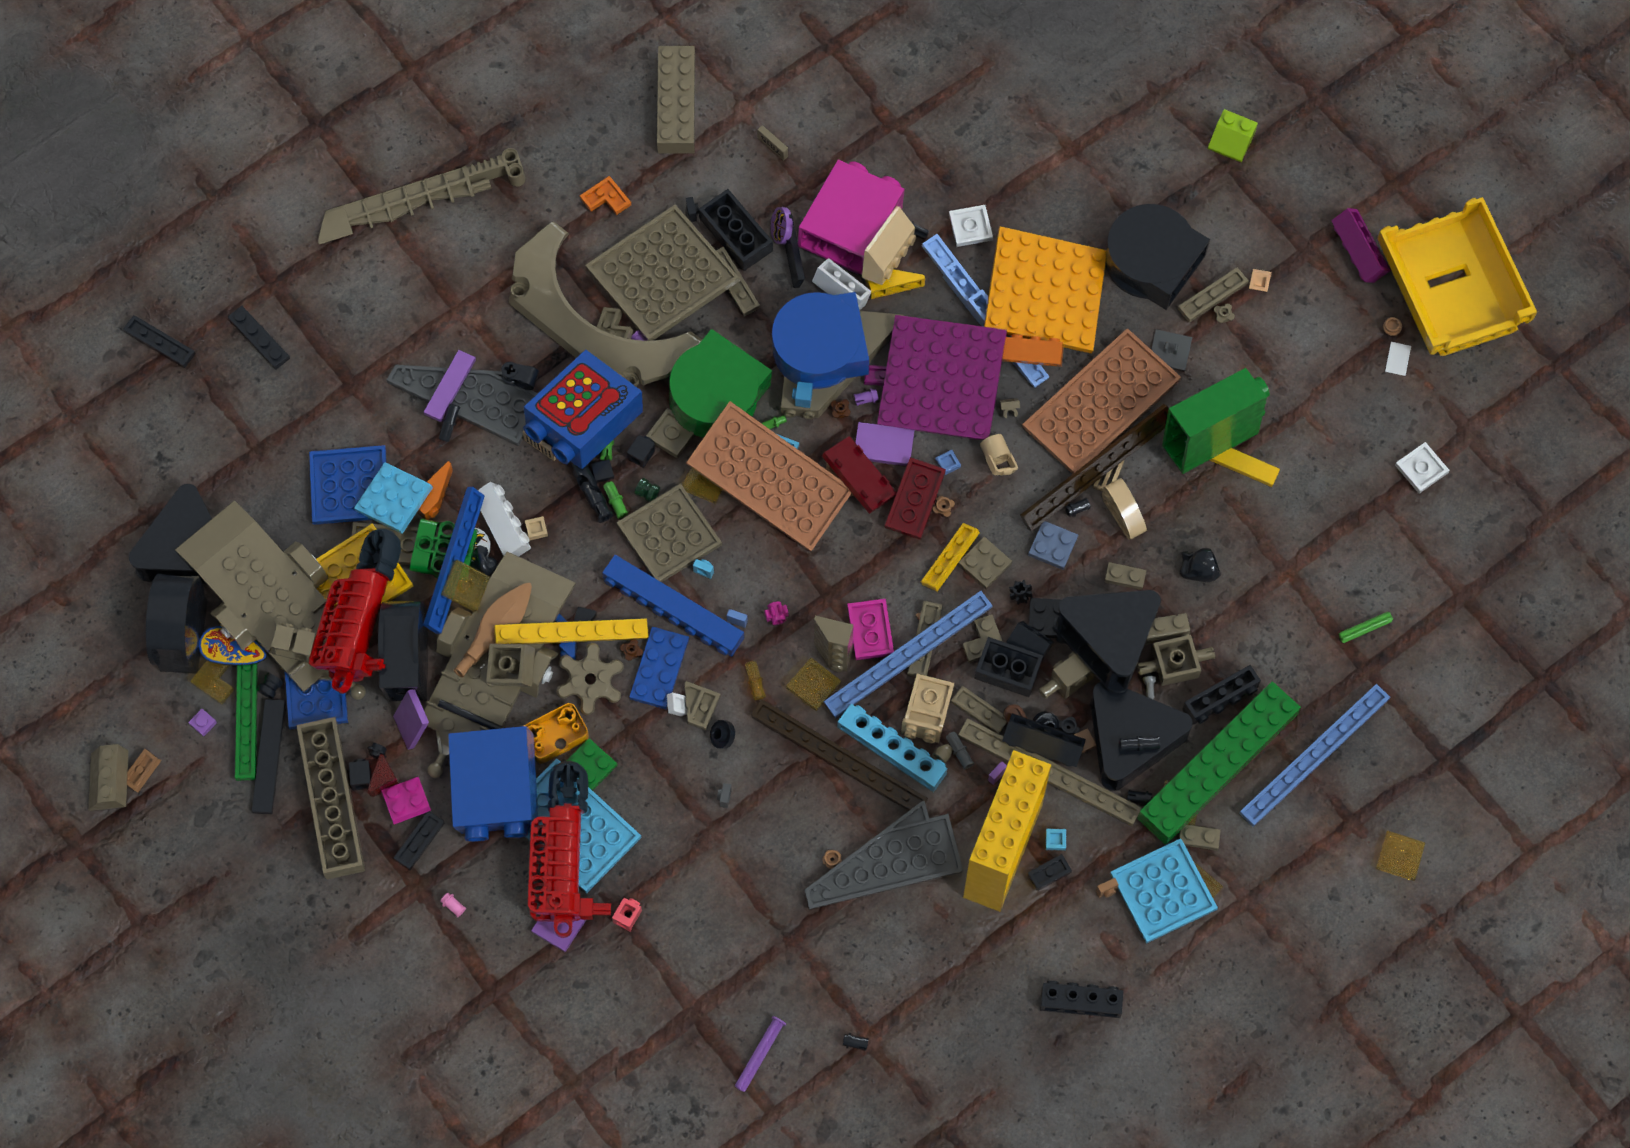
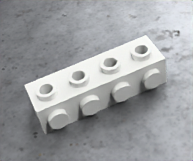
M492 482L480 488L478 491L485 495L480 511L503 555L506 552H510L519 557L531 549L528 543L530 541L529 537L522 531L520 520L514 516L512 512L513 507L504 496V489L499 484L497 485Z

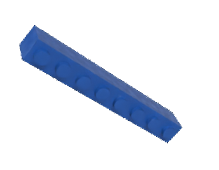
M614 555L602 572L604 582L607 585L619 588L620 592L627 597H634L640 605L644 607L647 605L652 608L656 615L667 617L670 623L675 626L680 625L685 628L684 630L688 634L700 637L704 644L715 646L717 651L725 656L728 654L732 657L744 640L743 631L617 555Z

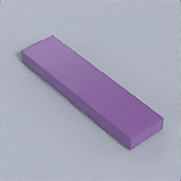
M458 350L424 410V415L439 422L442 421L448 410L449 403L453 402L476 361L474 356Z

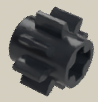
M1025 580L1022 582L1015 581L1013 587H1009L1011 592L1010 598L1011 600L1016 599L1018 605L1024 602L1027 604V600L1033 598L1031 584L1026 585Z

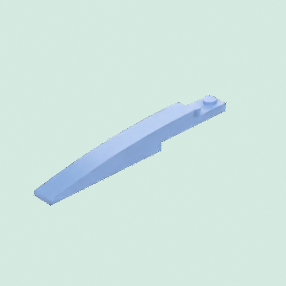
M934 235L922 243L923 249L942 272L944 280L977 322L984 327L988 301L987 294L983 289L980 290L939 235ZM1012 362L1034 388L1049 378V375L1041 365Z

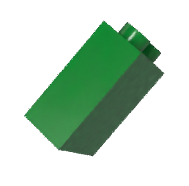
M1244 368L1169 408L1162 446L1182 474L1259 434L1262 416L1265 415L1266 399L1270 395L1267 384L1261 377L1253 378L1249 371Z

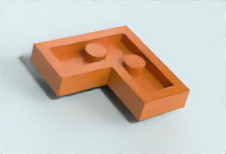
M610 176L580 195L581 201L590 212L605 202L616 215L631 206V201Z

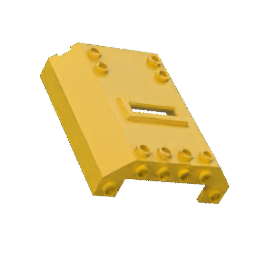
M1483 197L1468 200L1461 212H1451L1446 217L1440 219L1436 217L1428 223H1418L1406 230H1398L1397 225L1381 229L1377 240L1430 354L1434 355L1439 352L1440 356H1446L1512 334L1518 330L1517 326L1521 323H1529L1534 320L1537 310ZM1464 269L1466 274L1464 277L1430 287L1428 283L1429 280Z

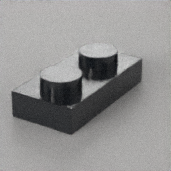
M1061 854L1028 872L1027 875L1036 890L1039 891L1072 873V870Z

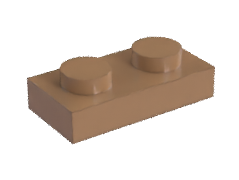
M144 749L127 772V785L134 791L139 792L161 760L147 749Z

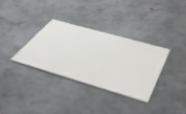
M1391 342L1385 372L1406 376L1411 346Z

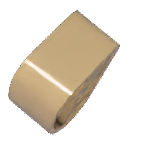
M1119 478L1104 486L1102 492L1103 501L1125 536L1131 540L1146 532L1147 528L1139 507L1123 479Z

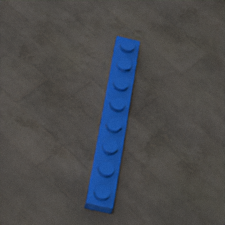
M467 487L423 624V626L436 634L442 633L485 497L484 494L474 487Z

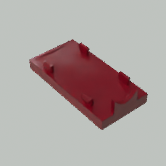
M850 436L822 454L823 459L869 514L896 496L897 492L889 484L887 478L882 476L863 453V449Z
M910 457L885 523V528L921 540L946 469Z

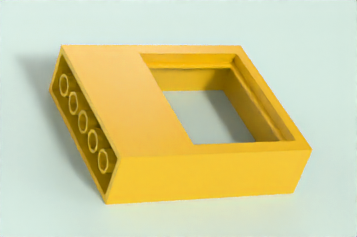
M1013 750L969 859L963 898L996 911H1001L1042 808L1052 764Z

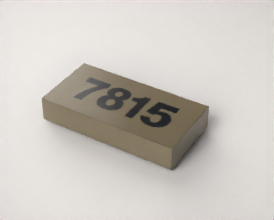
M761 126L757 129L758 139L784 161L788 157V147L764 126Z

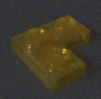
M207 660L190 681L194 686L221 705L234 691L232 686L220 679L230 665L216 664Z

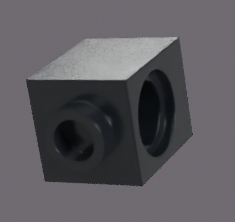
M638 435L627 451L628 460L644 468L656 451L654 441L647 436Z
M356 759L354 762H349L350 784L353 791L372 789V773L369 760Z

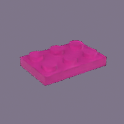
M886 599L847 604L850 624H853L855 659L877 658L892 654L894 649Z

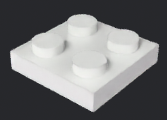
M985 205L949 211L956 247L993 241Z
M1426 442L1395 464L1419 494L1450 471Z

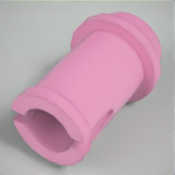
M447 893L440 901L443 903V907L446 906L457 917H460L466 910V907L454 898V894Z

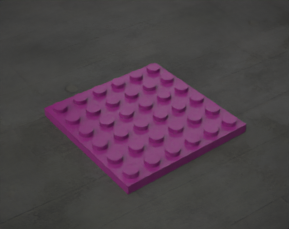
M895 315L877 425L976 440H985L990 437L1007 330Z

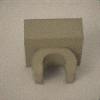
M1018 398L999 400V408L1003 410L1004 418H1007L1009 410L1013 411L1014 417L1018 416L1016 408H1020Z

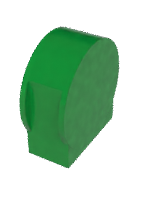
M711 329L698 345L684 352L675 362L670 375V409L676 421L684 429L704 438L729 401L753 417L757 402L771 386L772 370Z

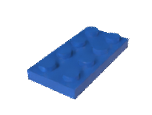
M656 627L651 628L629 696L630 700L667 710V694L673 692L689 642V636Z

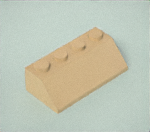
M895 207L865 249L862 278L883 285L886 279H890L893 269L898 267L900 259L906 256L909 246H913L916 240V235H914L915 226L900 207Z

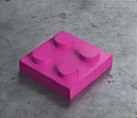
M419 776L381 790L394 825L431 811Z

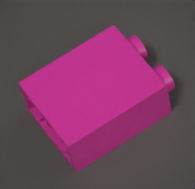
M837 160L799 226L798 246L825 259L829 258L834 263L862 275L865 249L895 207L898 206L902 209L905 189L892 177L883 176L879 178L868 173L867 169L858 162H849L847 164Z

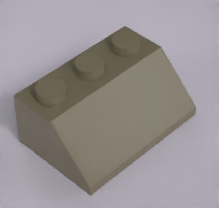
M119 744L99 746L91 753L89 811L126 807L129 750Z

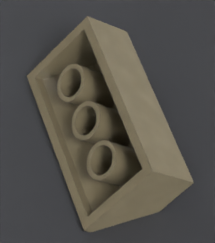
M815 615L814 645L827 666L836 672L848 670L853 651V624Z

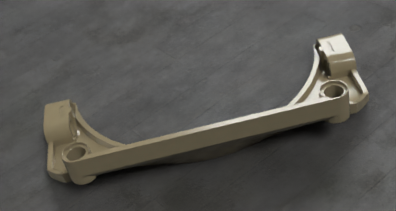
M551 222L515 253L512 280L516 283L511 287L509 304L575 358L587 350L636 387L640 383L644 386L654 381L666 379L671 375L672 368L677 359L684 352L702 341L692 331L664 340H632L605 332L582 318L568 303L557 281L555 270L556 256L569 233L555 222Z

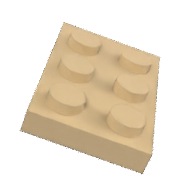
M917 674L907 712L902 721L901 733L908 738L914 739L918 737L927 743H939L954 683Z

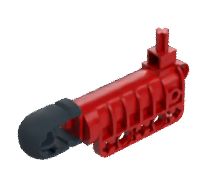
M377 529L370 532L363 542L359 556L360 563L357 564L356 569L350 571L349 578L337 579L332 583L309 657V664L312 667L329 671V677L333 679L332 688L341 694L346 693L350 689L352 682L362 681L364 677H371L373 671L385 668L383 659H373L366 652L369 648V642L373 635L374 625L377 621V615L381 608V601L388 581L393 579V569L396 568L401 554L400 539L393 531L387 529Z
M573 761L560 762L554 767L549 778L548 797L551 800L548 802V811L550 812V817H536L531 823L528 885L530 916L535 921L554 922L555 933L560 938L570 936L574 921H579L580 919L593 920V915H611V903H594L593 898H581L579 894L581 815L585 814L588 809V803L586 802L588 798V774L584 767ZM560 781L564 782L562 788L560 787ZM574 782H577V788L580 791L577 798L579 806H572V803H564V806L558 805L557 791L560 790L564 798H573V794L577 791V788H574ZM540 830H542V836H538ZM544 854H545V857L541 856V858H538V857L536 856V855H544ZM536 863L542 864V867L540 868V875H537V872L539 870V864ZM538 880H541L543 883L534 884V881L538 882ZM542 893H544L543 896L539 895V897H536V896L534 895V894H542ZM537 902L541 903L539 909H537ZM566 923L569 926V930L566 933H560L557 930L559 924Z

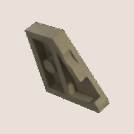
M686 681L685 693L688 724L706 731L721 695Z

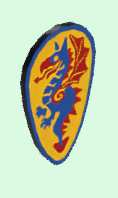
M221 626L209 628L202 634L199 640L201 655L212 663L252 665L262 662L267 658L266 652L256 641L242 651L235 639L231 637L227 639L220 631L222 629Z

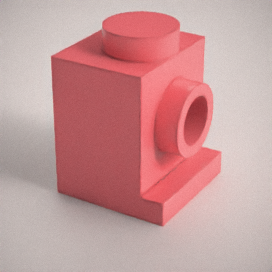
M623 898L612 917L613 923L631 932L633 925L642 912L640 903L632 898L629 900ZM631 912L632 916L626 917L625 913Z

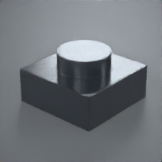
M693 197L686 198V207L689 221L695 222L697 221L696 214H699L698 203H694Z

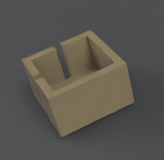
M288 623L277 624L271 652L274 655L309 663L316 633H313L312 629L301 627V630L294 629L293 625Z

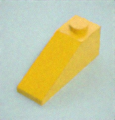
M894 269L890 279H886L883 285L865 279L867 288L872 291L870 294L871 299L925 286L924 275Z

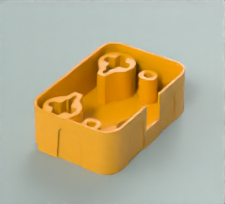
M567 703L524 725L531 732L537 734L534 737L535 759L541 764L583 744L589 738L587 727L572 703ZM569 714L572 718L568 719L565 715ZM558 739L566 741V746L563 749L556 748L555 742Z

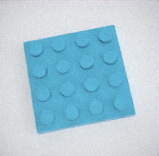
M1181 838L1110 872L1111 877L1117 880L1119 884L1118 890L1146 944L1218 909Z

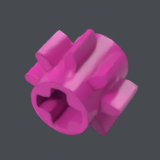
M779 601L767 605L768 610H765L767 622L772 621L773 625L784 623L786 617L789 616L787 605L782 606Z

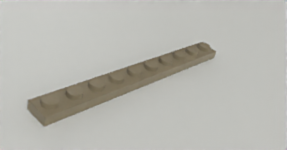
M968 718L958 734L959 738L1006 762H1009L1012 752L1015 750L1052 764L1047 783L1132 827L1142 809L1136 804L1036 753H1029L1017 746H1009L1006 742L1002 741L1003 736Z

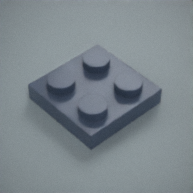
M1045 521L1040 526L1028 556L1064 570L1077 541L1078 534Z

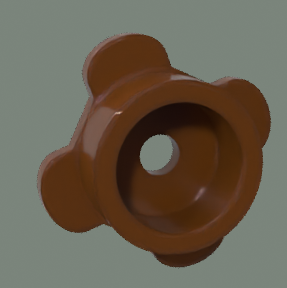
M847 399L838 402L836 400L832 401V416L834 418L850 416L849 401Z
M632 639L629 643L622 644L620 647L627 661L636 659L643 654V650L639 648L636 639Z

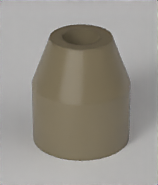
M944 744L936 749L932 757L934 760L939 759L946 763L951 757L953 749L950 745Z

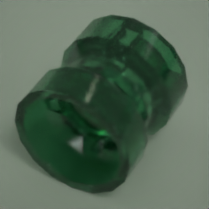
M642 478L636 486L634 494L639 497L643 496L646 501L651 502L659 494L660 486L651 484L649 480Z

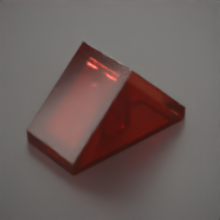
M381 754L368 788V793L372 797L381 794V790L398 784L386 758Z

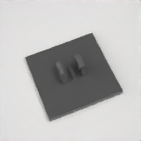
M1156 329L1151 350L1172 369L1185 371L1192 337Z

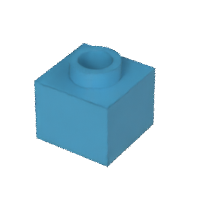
M798 382L797 388H793L792 399H795V406L810 408L813 383Z

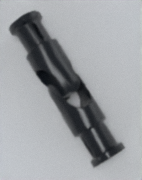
M570 461L569 463L573 469L572 473L591 509L597 514L598 522L603 523L611 519L613 513L609 511L606 499L599 489L588 465L580 469Z

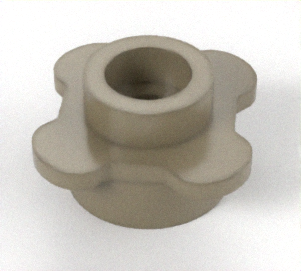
M1230 304L1214 308L1217 322L1226 323L1234 320L1235 315L1232 314V306Z

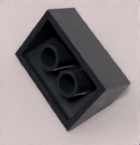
M988 637L976 668L974 679L1030 697L1043 655Z

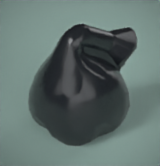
M481 545L477 546L473 552L475 559L470 563L469 573L474 586L484 590L499 564L495 558L487 556V547Z
M1202 548L1195 553L1181 552L1183 561L1180 575L1183 578L1199 582H1212L1221 576L1217 560L1211 549Z

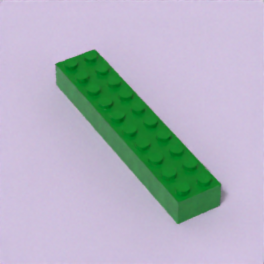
M1272 681L1140 810L1137 819L1161 842L1167 845L1298 715L1301 707Z

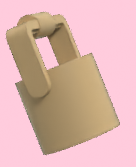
M992 435L980 443V447L993 475H1011L1018 469L1003 435ZM1008 461L1010 467L997 469L996 465Z

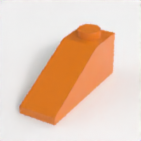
M449 461L427 481V483L432 485L433 489L417 511L423 519L429 520L439 513L453 472Z

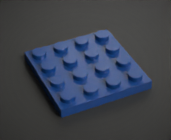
M385 445L310 451L313 525L373 520L356 512L354 507L385 462L387 463Z

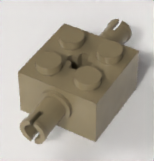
M1191 635L1153 643L1151 650L1153 660L1138 663L1137 670H1139V675L1152 672L1158 673L1161 686L1192 680L1200 676L1201 668L1199 662L1215 659V652H1212L1214 651L1213 647L1196 651Z
M1072 652L1067 660L1064 662L1061 660L1053 666L1051 681L1042 688H1039V692L1044 699H1047V697L1058 691L1066 699L1094 679L1095 675Z

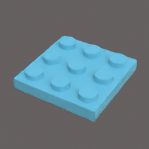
M385 462L354 509L356 512L403 534L433 487L431 484Z

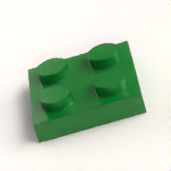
M590 738L567 760L577 762L584 767L588 774V787L592 791L618 766L617 762Z

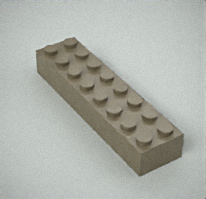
M335 717L296 725L323 874L326 880L364 872L366 870L338 722Z

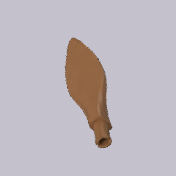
M531 583L522 584L507 592L487 609L481 619L471 646L464 654V658L453 670L456 675L463 678L472 665H475L489 651V645L495 644V625L520 624L530 598Z

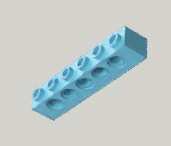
M850 704L838 720L837 728L934 792L947 774L948 768H946L945 763L939 759L934 760L931 758L926 750L916 748L910 739L906 737L903 739L897 735L898 732L895 729L882 725L881 720L877 717L867 715L866 711L859 705L854 706ZM858 722H864L866 723V726L864 728H859L856 724ZM879 732L882 734V737L876 739L872 734ZM895 743L898 745V748L892 750L888 745ZM912 754L915 758L913 760H906L904 756ZM922 765H928L931 769L929 771H923L920 767Z

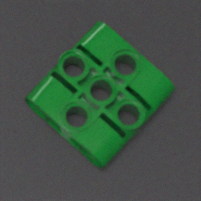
M420 519L410 563V571L433 575L438 579L440 570H436L435 567L443 564L446 552L442 553L439 549L442 547L448 549L452 534L445 535L443 532L445 530L453 532L455 527L453 522L445 521L442 523ZM474 529L467 551L468 554L465 557L458 579L460 581L467 582L478 529ZM422 544H428L430 547L427 549H422L420 546Z

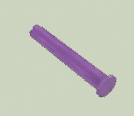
M772 1016L771 1024L735 1084L738 1090L746 1091L783 1026H786V1023L781 1019Z

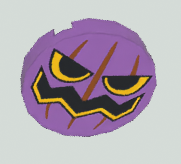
M785 207L776 208L771 219V235L776 244H786V240L790 239L793 230L792 218H789L791 212Z

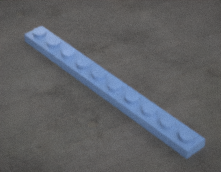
M982 591L978 592L826 699L824 704L835 718L847 710L850 704L855 705L987 612L992 608V604Z
M1377 684L1373 686L1250 801L1239 814L1254 827L1390 699V696Z

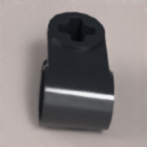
M506 362L501 368L502 380L505 384L521 387L525 390L534 389L539 373L536 368L513 362Z

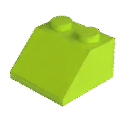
M1224 109L1208 149L1242 162L1255 135L1258 123Z

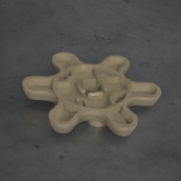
M590 643L586 646L585 657L582 660H574L569 655H564L559 660L560 667L568 672L569 679L566 683L557 687L556 693L558 697L563 699L571 695L578 696L581 700L580 710L584 715H591L594 712L595 701L598 698H606L611 703H616L621 698L620 691L612 686L611 679L614 675L623 671L624 665L620 660H613L610 663L602 662L599 658L600 648L596 643ZM589 673L594 674L596 677V681L592 685L585 682V676Z

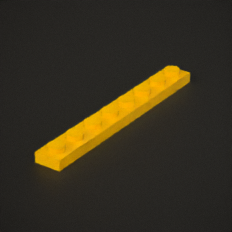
M647 619L506 624L494 626L495 644H543L647 639L648 627Z

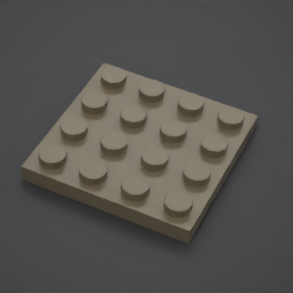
M681 483L617 522L618 528L649 573L660 582H664L693 564L696 559L699 560L722 546L721 540Z

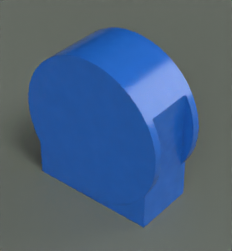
M819 292L807 293L793 298L780 309L772 328L773 357L778 369L788 380L795 384L798 382L813 383V389H823L837 385L846 378L869 375V356L856 292L838 295Z

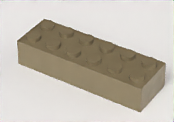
M658 46V154L695 153V46Z

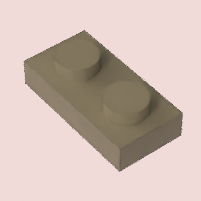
M1109 562L1105 583L1142 590L1146 570Z
M1186 825L1180 831L1179 839H1182L1185 846L1218 851L1221 830Z

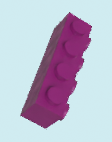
M1347 208L1332 220L1335 232L1343 241V247L1349 252L1351 262L1357 267L1359 276L1364 282L1375 283L1391 271L1357 209Z

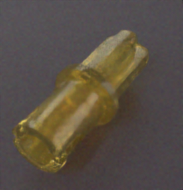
M750 661L745 665L749 677L748 684L751 685L754 700H761L766 698L762 685L763 678L760 677L756 661Z

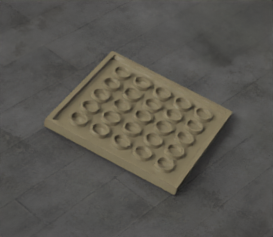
M673 205L585 265L589 273L647 341L655 340L740 281L739 276L676 205Z

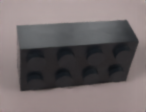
M729 189L699 208V219L743 271L773 252V241Z

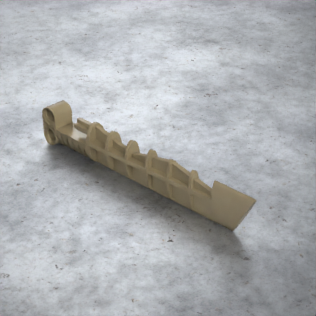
M508 148L503 151L502 155L497 156L496 159L490 158V161L484 160V163L477 162V165L471 164V167L468 168L464 166L326 210L318 243L323 244L353 234L351 226L369 224L370 228H373L372 223L392 222L408 212L412 216L414 215V209L427 202L430 203L431 209H434L432 200L450 198L451 202L454 203L453 198L474 197L475 193L491 189L489 180L507 175L511 185L521 186L525 183L526 178L518 152L513 148Z

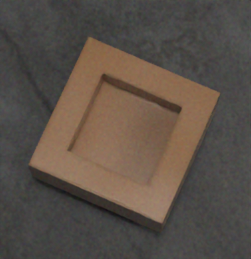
M1113 878L1098 885L1096 892L1099 898L1102 896L1107 898L1114 895L1119 884Z

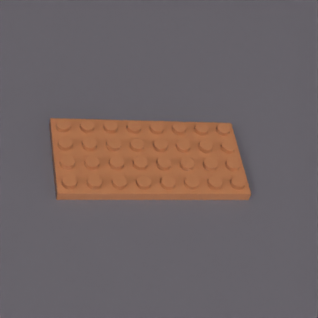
M1127 328L1022 424V428L1073 474L1114 443L1181 380V376Z
M730 401L686 462L688 466L810 552L852 493L842 480Z

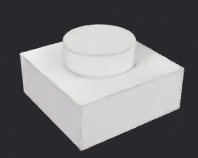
M673 692L667 694L668 713L678 716L687 715L686 697Z

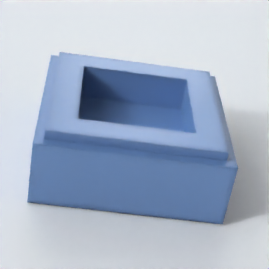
M953 450L935 458L938 466L946 469L945 475L961 468V464Z
M729 609L727 614V622L746 628L748 623L746 614Z

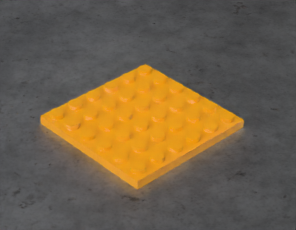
M1000 226L997 235L984 327L1007 330L1006 335H1022L1024 339H1030V336L1041 337V340L1049 341V338H1058L1060 342H1063L1064 348L1092 353L1105 270L1106 250Z

